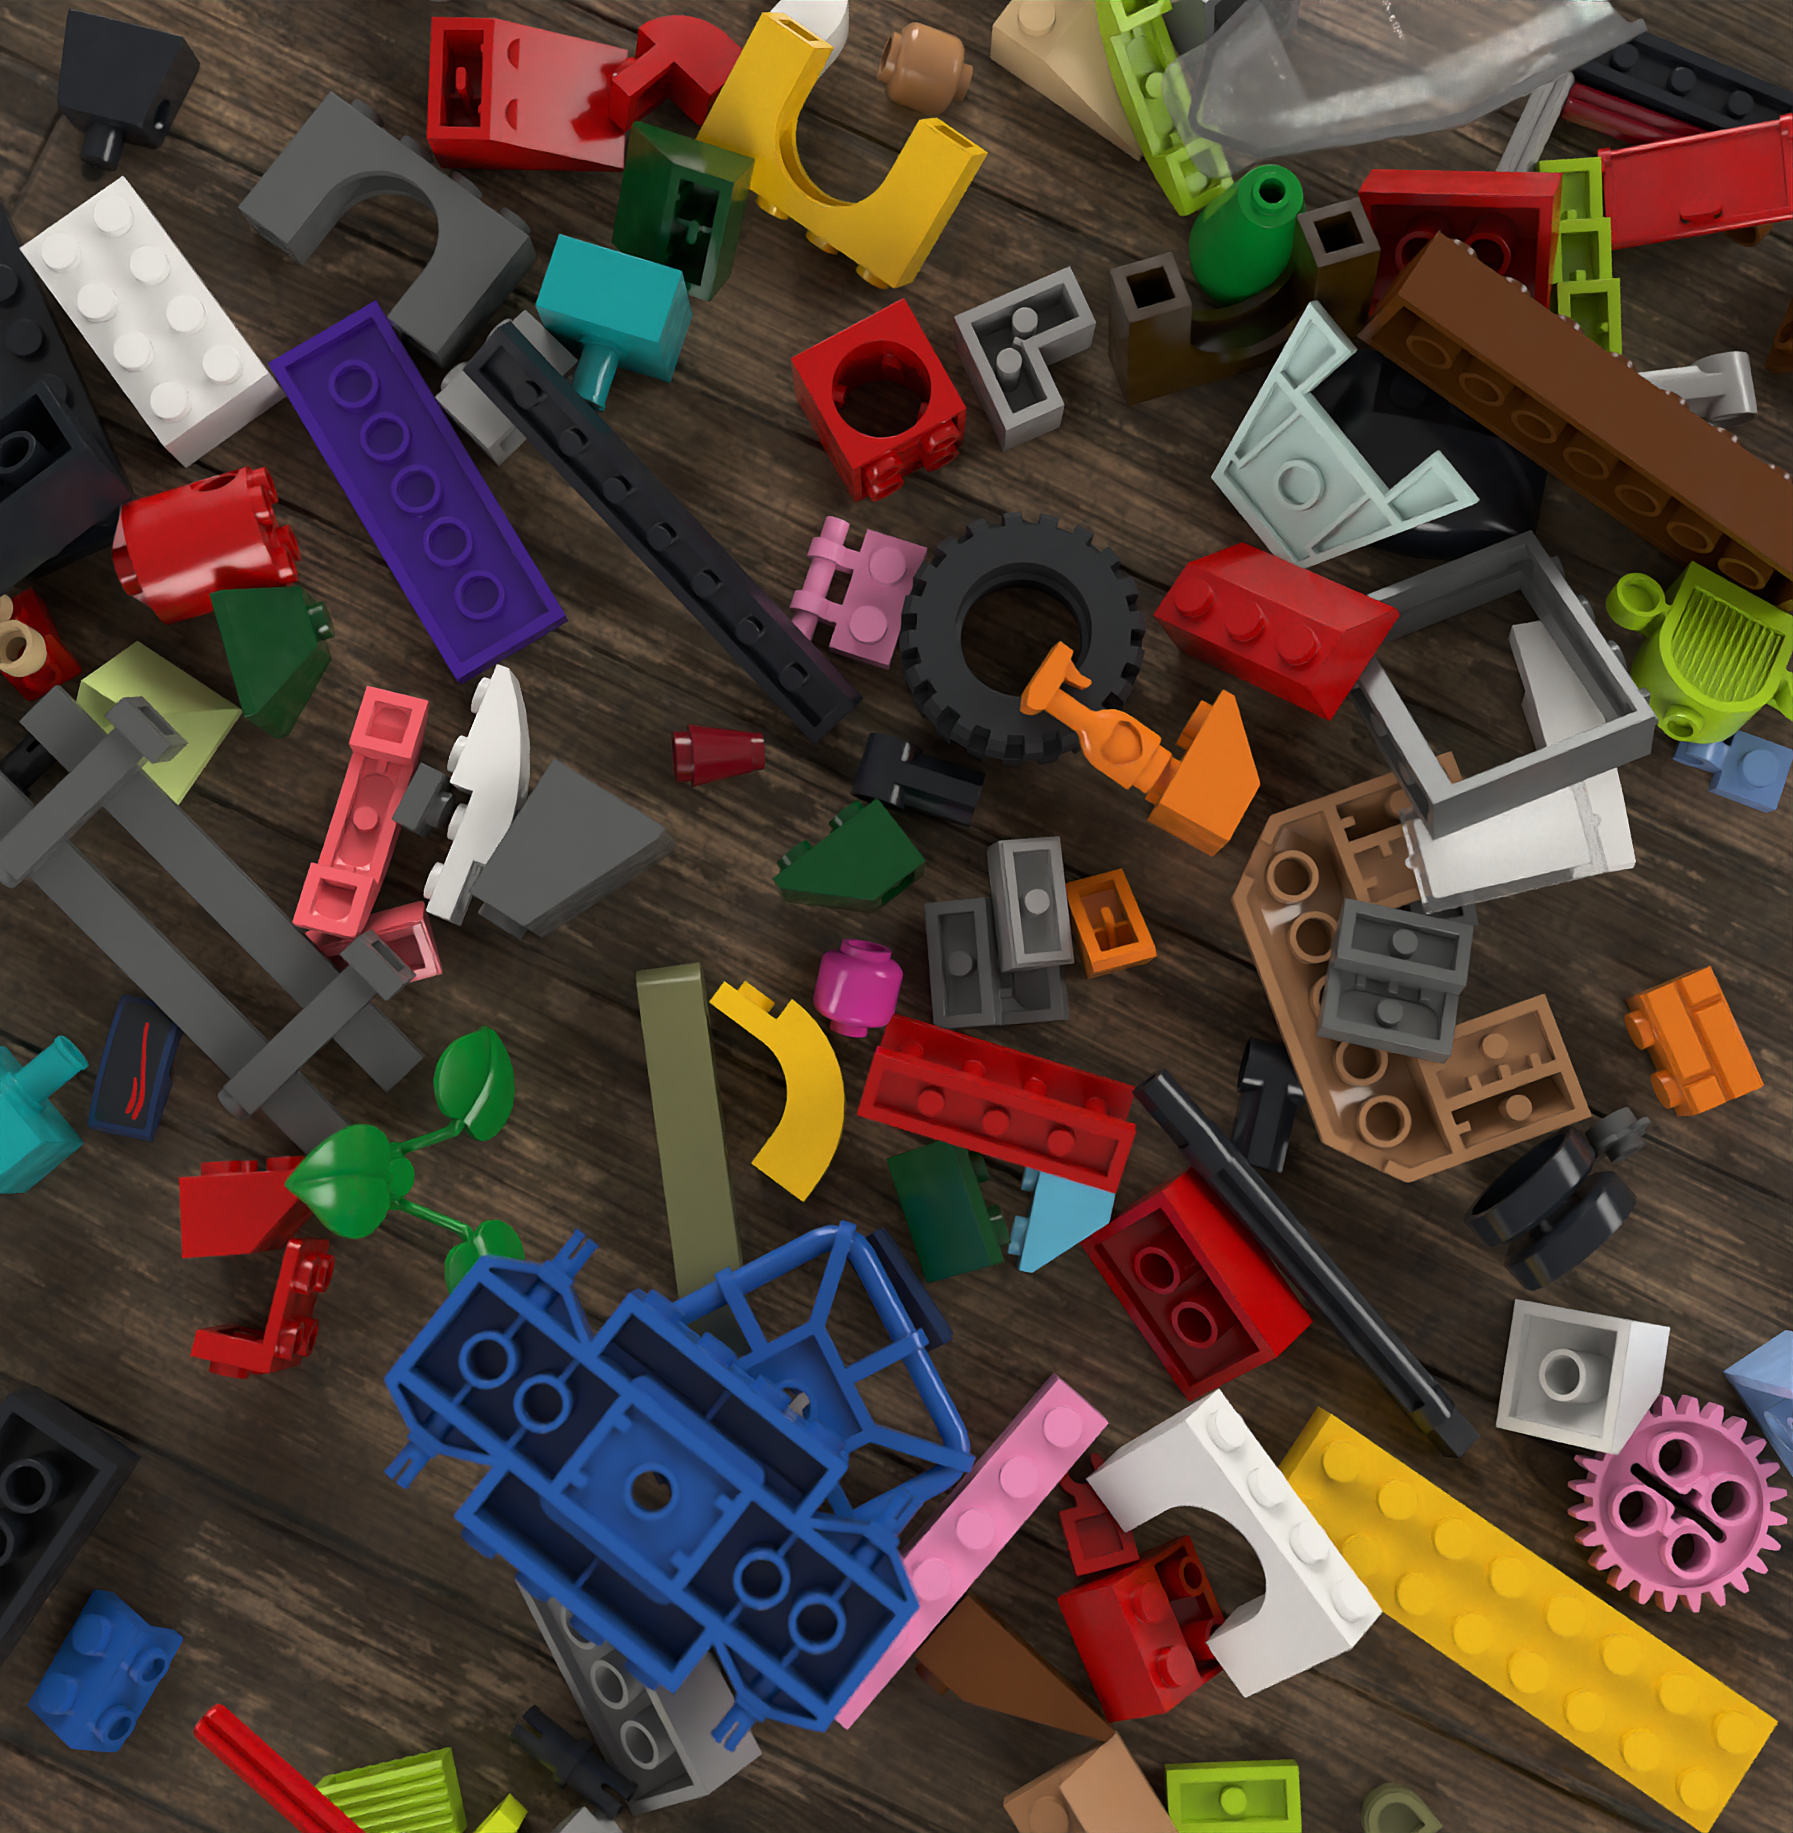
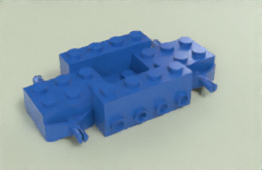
M576 1228L574 1234L552 1261L546 1260L544 1264L492 1254L481 1256L384 1377L389 1392L410 1430V1433L407 1435L409 1442L390 1466L385 1469L387 1476L390 1479L397 1477L409 1460L412 1459L411 1464L396 1481L398 1485L408 1489L430 1458L434 1459L438 1454L493 1466L453 1516L465 1526L460 1532L463 1539L482 1555L493 1559L498 1553L519 1570L514 1576L516 1581L532 1596L542 1602H548L553 1597L572 1612L573 1615L569 1619L570 1624L588 1641L597 1646H602L605 1641H608L628 1657L624 1662V1667L636 1680L649 1689L655 1691L661 1684L674 1695L707 1650L714 1644L719 1658L737 1692V1695L734 1697L735 1703L716 1728L710 1732L712 1737L720 1744L734 1724L738 1722L724 1741L723 1747L734 1752L736 1746L756 1720L762 1723L765 1717L805 1729L825 1732L920 1608L919 1596L897 1545L900 1543L898 1535L917 1510L924 1504L913 1495L900 1513L895 1516L910 1497V1492L904 1487L899 1486L898 1491L876 1519L872 1518L870 1522L816 1512V1509L849 1468V1455L842 1450L846 1442L820 1420L813 1418L808 1423L789 1408L788 1405L792 1399L770 1380L762 1375H759L754 1380L735 1365L734 1362L738 1356L716 1337L708 1332H705L702 1337L696 1334L680 1321L684 1313L656 1290L651 1289L648 1294L640 1288L630 1292L597 1335L594 1336L572 1284L575 1282L574 1276L593 1252L599 1248V1245L594 1240L588 1239L572 1259L573 1253L587 1237L581 1230ZM658 1471L669 1479L672 1486V1498L667 1505L654 1510L647 1509L636 1501L633 1493V1483L641 1473Z

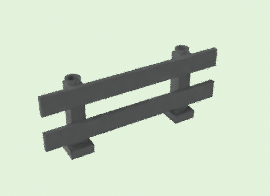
M55 685L19 722L58 760L69 774L35 806L0 771V882L7 887L15 888L24 879L31 878L230 1078L218 1093V1098L222 1105L233 1116L242 1121H246L260 1108L308 1156L331 1135L352 1124L299 1070L333 1038L386 1093L389 1092L425 1055L371 1000L377 994L385 1001L389 1000L399 993L416 974L372 929L358 936L340 953L349 963L341 971L299 927L294 926L292 920L142 769L148 761L151 764L171 761L188 744L143 696L123 697L104 715L115 726L107 734L60 685ZM102 806L303 1008L271 1041L69 840Z

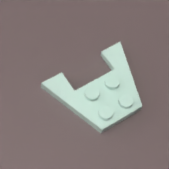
M1318 300L1309 302L1211 476L1213 481L1272 554L1304 569L1480 501L1440 450L1429 456L1389 490L1311 394L1313 389L1358 350Z

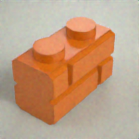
M1711 966L1687 972L1625 999L1630 1009V1013L1624 1016L1629 1036L1640 1050L1647 1048L1657 1072L1652 1073L1650 1076L1654 1092L1666 1109L1674 1108L1677 1116L1700 1114L1764 1086Z

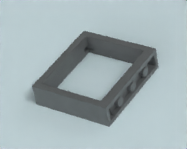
M1532 530L1366 595L1396 608L1400 613V616L1381 643L1382 645L1521 590L1607 721L1603 725L1452 784L1377 658L1373 655L1348 693V696L1433 841L1651 754L1655 724H1658L1659 719L1649 706L1650 692L1644 687L1637 688L1627 673V665L1621 649L1613 640L1606 642L1596 627L1595 616L1590 603L1582 594L1575 596L1565 581V573L1559 557L1554 556L1550 558Z

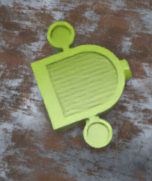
M1691 561L1665 592L1651 577L1641 573H1629L1623 576L1608 593L1606 609L1612 620L1619 626L1634 630L1644 636L1632 662L1631 679L1638 689L1644 687L1650 692L1649 706L1659 719L1656 725L1669 737L1678 741L1699 744L1723 741L1734 735L1765 704L1777 709L1786 718L1793 721V672H1789L1786 669L1793 652L1792 615L1694 561Z

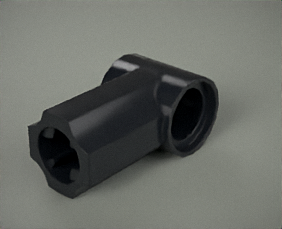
M870 733L850 794L867 803H871L877 798L885 809L903 812L905 808L969 828L986 774L954 764L953 762L925 755L922 748L905 740L885 734Z
M1250 1036L1243 1053L1238 1074L1237 1093H1241L1233 1122L1230 1141L1251 1166L1282 1173L1296 1109L1303 1105L1305 1098L1285 1045Z

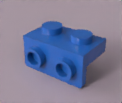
M94 1589L27 1706L71 1749L117 1752L134 1730L138 1717L159 1681L167 1673L170 1662L180 1647L183 1637L174 1629L150 1626L114 1592Z

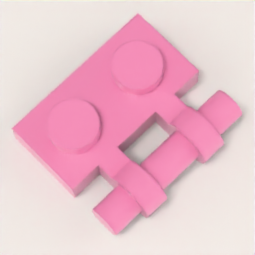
M827 516L820 537H813L807 553V558L811 560V564L803 588L794 592L789 610L794 613L792 622L810 641L812 640L817 622L835 627L829 644V652L889 670L900 638L901 613L905 596L910 594L913 587V577L922 562H925L927 548L867 529L861 550L857 552L843 546L850 524L842 519ZM835 570L852 575L843 605L826 599Z

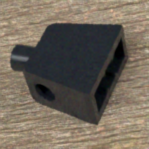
M69 8L57 101L58 108L74 128L86 133L79 155L83 162L104 171L114 172L117 170L124 143L152 150L162 146L200 68L199 60L183 36Z

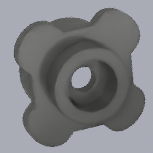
M1625 1107L1594 1124L1584 1134L1596 1151L1594 1163L1608 1157L1612 1164H1616L1639 1151L1646 1144L1641 1136L1646 1133L1645 1128L1652 1123L1650 1119L1643 1117L1637 1120L1630 1108Z

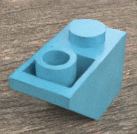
M1025 1167L1021 1190L1032 1192L1027 1217L1015 1215L1010 1234L1011 1243L1008 1244L1007 1253L1018 1256L1016 1264L1018 1270L1033 1273L1110 1222L1115 1194Z

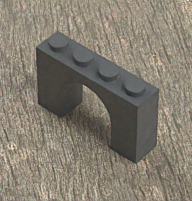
M330 91L238 208L255 232L302 266L344 213L365 199L379 195H400L414 199L429 208L437 216L439 231L435 252L426 268L396 304L387 318L399 338L449 373L538 259L529 237L532 231L511 210L501 207L496 212L480 200L482 197L480 190L462 174L452 171L447 176L431 164L434 160L433 157L414 139L403 135L400 140H397L382 129L385 123L366 104L355 99L349 105Z

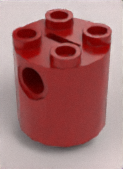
M245 466L123 504L112 547V558L116 573L126 593L151 608L159 620L168 626L214 612L210 593L230 589L290 587L293 582L298 581L295 562L301 560L299 546L289 524L279 527L272 508L273 504L278 503V495L268 469L264 466L253 470L250 466Z

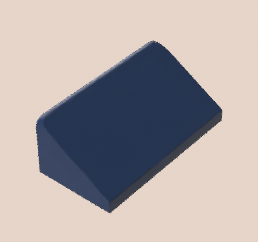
M881 1226L867 1235L865 1238L875 1249L915 1329L923 1328L929 1340V1343L924 1346L927 1353L952 1340L953 1331L887 1228L883 1229ZM847 1257V1260L849 1261V1263L851 1264L852 1268H853L854 1271L856 1272V1270H855V1268H854L852 1262H851V1261L849 1260V1258Z

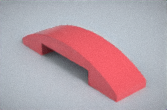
M370 686L366 687L349 741L353 754L318 864L311 862L292 921L294 926L350 940H355L363 931L381 889L402 827L393 821L392 817L417 771L430 707L428 700Z

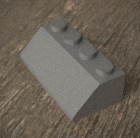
M516 1581L606 1763L614 1767L630 1781H634L639 1785L630 1802L625 1799L633 1816L709 1795L762 1754L751 1733V1728L736 1746L734 1752L723 1747L725 1739L738 1722L734 1724L720 1744L710 1733L735 1703L734 1697L721 1674L719 1661L711 1650H707L674 1695L661 1684L657 1690H651L636 1680L626 1670L624 1662L628 1657L608 1641H605L602 1646H597L588 1641L570 1624L569 1619L573 1615L572 1612L553 1597L548 1602L540 1601Z

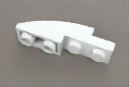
M499 664L496 665L491 679L483 677L478 684L471 704V712L477 715L468 737L459 736L449 756L447 770L453 773L450 783L460 792L471 795L468 805L460 803L456 808L447 833V838L453 840L445 863L437 862L432 868L423 894L424 898L430 900L426 908L428 913L459 926L462 924L473 896L468 891L526 803L528 797L530 741L526 709L519 680L509 668Z

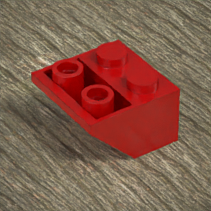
M307 1156L266 1158L267 1171L265 1172L258 1171V1160L200 1163L201 1176L179 1177L182 1258L251 1254L282 1249L314 1214L301 1199L291 1193L284 1185L290 1175Z
M1189 1535L1177 1537L1138 1554L1139 1561L1094 1573L1056 1598L1108 1723L1167 1713L1224 1670L1205 1642L1222 1626L1225 1619Z

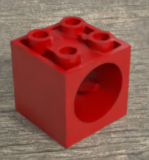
M905 298L790 358L795 397L854 503L868 496L871 501L884 499L904 485L903 477L922 467L927 472L935 471L947 465L959 455L957 448L964 444L967 408ZM874 381L899 383L912 390L922 401L916 424L909 430L891 437H872L854 430L841 418L838 410L844 409L848 396L853 390Z

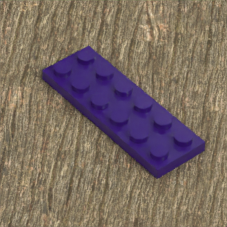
M377 301L370 303L268 363L424 627L460 684L472 679L569 621Z

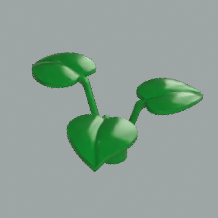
M481 1026L474 1032L458 1037L446 1048L438 1061L433 1079L434 1094L440 1111L446 1117L452 1119L446 1127L405 1142L389 1143L386 1135L372 1125L355 1124L347 1126L318 1145L300 1163L284 1184L291 1193L301 1199L314 1212L325 1227L343 1238L358 1239L371 1234L382 1223L388 1210L403 1211L456 1233L462 1240V1243L450 1250L444 1263L445 1282L449 1295H451L483 1255L492 1254L525 1260L522 1243L517 1233L507 1223L496 1219L485 1220L473 1232L472 1228L463 1222L404 1198V1195L411 1190L415 1179L413 1165L405 1158L407 1153L454 1138L461 1133L463 1128L473 1140L488 1141L499 1133L510 1116L515 1096L513 1067L501 1039L488 1026Z

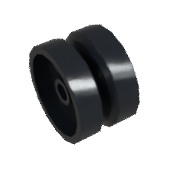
M1565 1127L1555 1132L1516 1160L1482 1192L1464 1217L1463 1222L1485 1246H1502L1511 1242L1507 1248L1503 1266L1528 1291H1536L1548 1286L1580 1264L1618 1229L1636 1205V1195L1614 1171L1596 1172L1588 1176L1594 1164L1596 1151L1574 1127Z

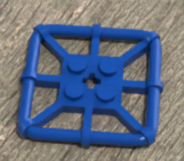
M841 1220L839 1226L827 1225L813 1229L734 1271L728 1266L714 1273L715 1281L673 1302V1304L684 1313L680 1321L685 1325L729 1304L752 1350L737 1358L734 1364L754 1380L759 1375H762L781 1390L789 1388L794 1395L804 1392L810 1402L802 1408L804 1419L810 1423L813 1418H816L832 1429L846 1442L842 1450L847 1454L871 1442L937 1463L934 1467L853 1509L838 1481L826 1496L835 1515L870 1522L872 1518L876 1519L898 1491L899 1486L908 1490L910 1497L895 1516L900 1513L913 1495L923 1503L946 1491L962 1477L964 1472L970 1473L972 1471L976 1456L970 1453L971 1443L966 1426L924 1347L929 1343V1340L923 1328L915 1329L875 1249L862 1234L855 1231L857 1224ZM831 1251L810 1320L768 1342L745 1295L814 1258ZM848 1257L892 1342L846 1367L825 1325L846 1258ZM901 1359L944 1444H938L874 1423L855 1383ZM652 1471L658 1485L665 1483L672 1496V1486L669 1479L658 1471Z

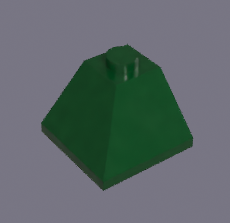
M301 586L230 589L210 593V599L244 718L275 739L289 736L332 660L327 639L334 638L335 631L325 603L323 601L316 603Z

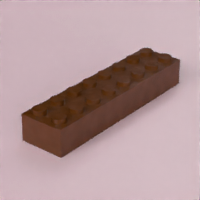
M1438 232L1397 274L1356 335L1682 567L1686 568L1691 561H1694L1784 612L1793 611V478L1785 470L1772 464L1763 463L1742 448L1740 440L1733 433L1721 427L1711 426L1690 411L1689 405L1681 396L1666 389H1659L1638 374L1634 364L1623 355L1607 352L1586 337L1581 326L1573 319L1561 314H1554L1534 300L1529 290L1521 282L1511 277L1499 275L1478 260L1476 252L1466 243L1457 239H1449Z

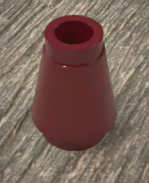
M687 724L686 731L672 732L671 750L675 782L690 781L691 787H696L755 770H764L765 750L761 732L749 733V731Z

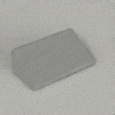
M1060 836L1001 840L987 848V859L1001 972H1016L1073 964L1074 954Z

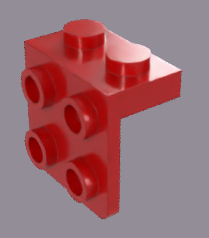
M299 1237L289 1240L266 1330L234 1323L197 1329L190 1356L210 1360L208 1371L211 1373L237 1379H248L249 1373L264 1375L265 1373L270 1374L299 1366L302 1356L309 1357L314 1349L319 1332V1319L312 1318L318 1292L325 1293L327 1291L334 1271L335 1256L327 1254L329 1239Z

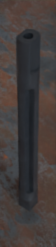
M1167 1069L1154 1071L1133 1090L1132 1094L1178 1146L1177 1150L1300 1291L1419 1432L1424 1433L1444 1457L1460 1458L1480 1435L1458 1411L1453 1400L1427 1372L1215 1122L1208 1119Z

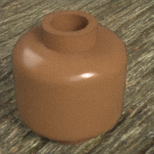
M912 22L901 33L894 31L890 33L881 55L877 81L885 83V94L890 102L929 116H938L948 108L952 100L960 103L963 101L970 85L973 66L964 63L965 50L960 38L927 25Z

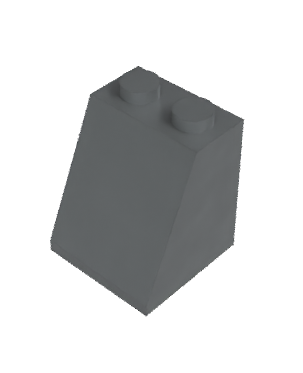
M554 758L468 892L484 901L478 914L521 940L527 929H529L541 938H544L669 856L677 843L664 826Z

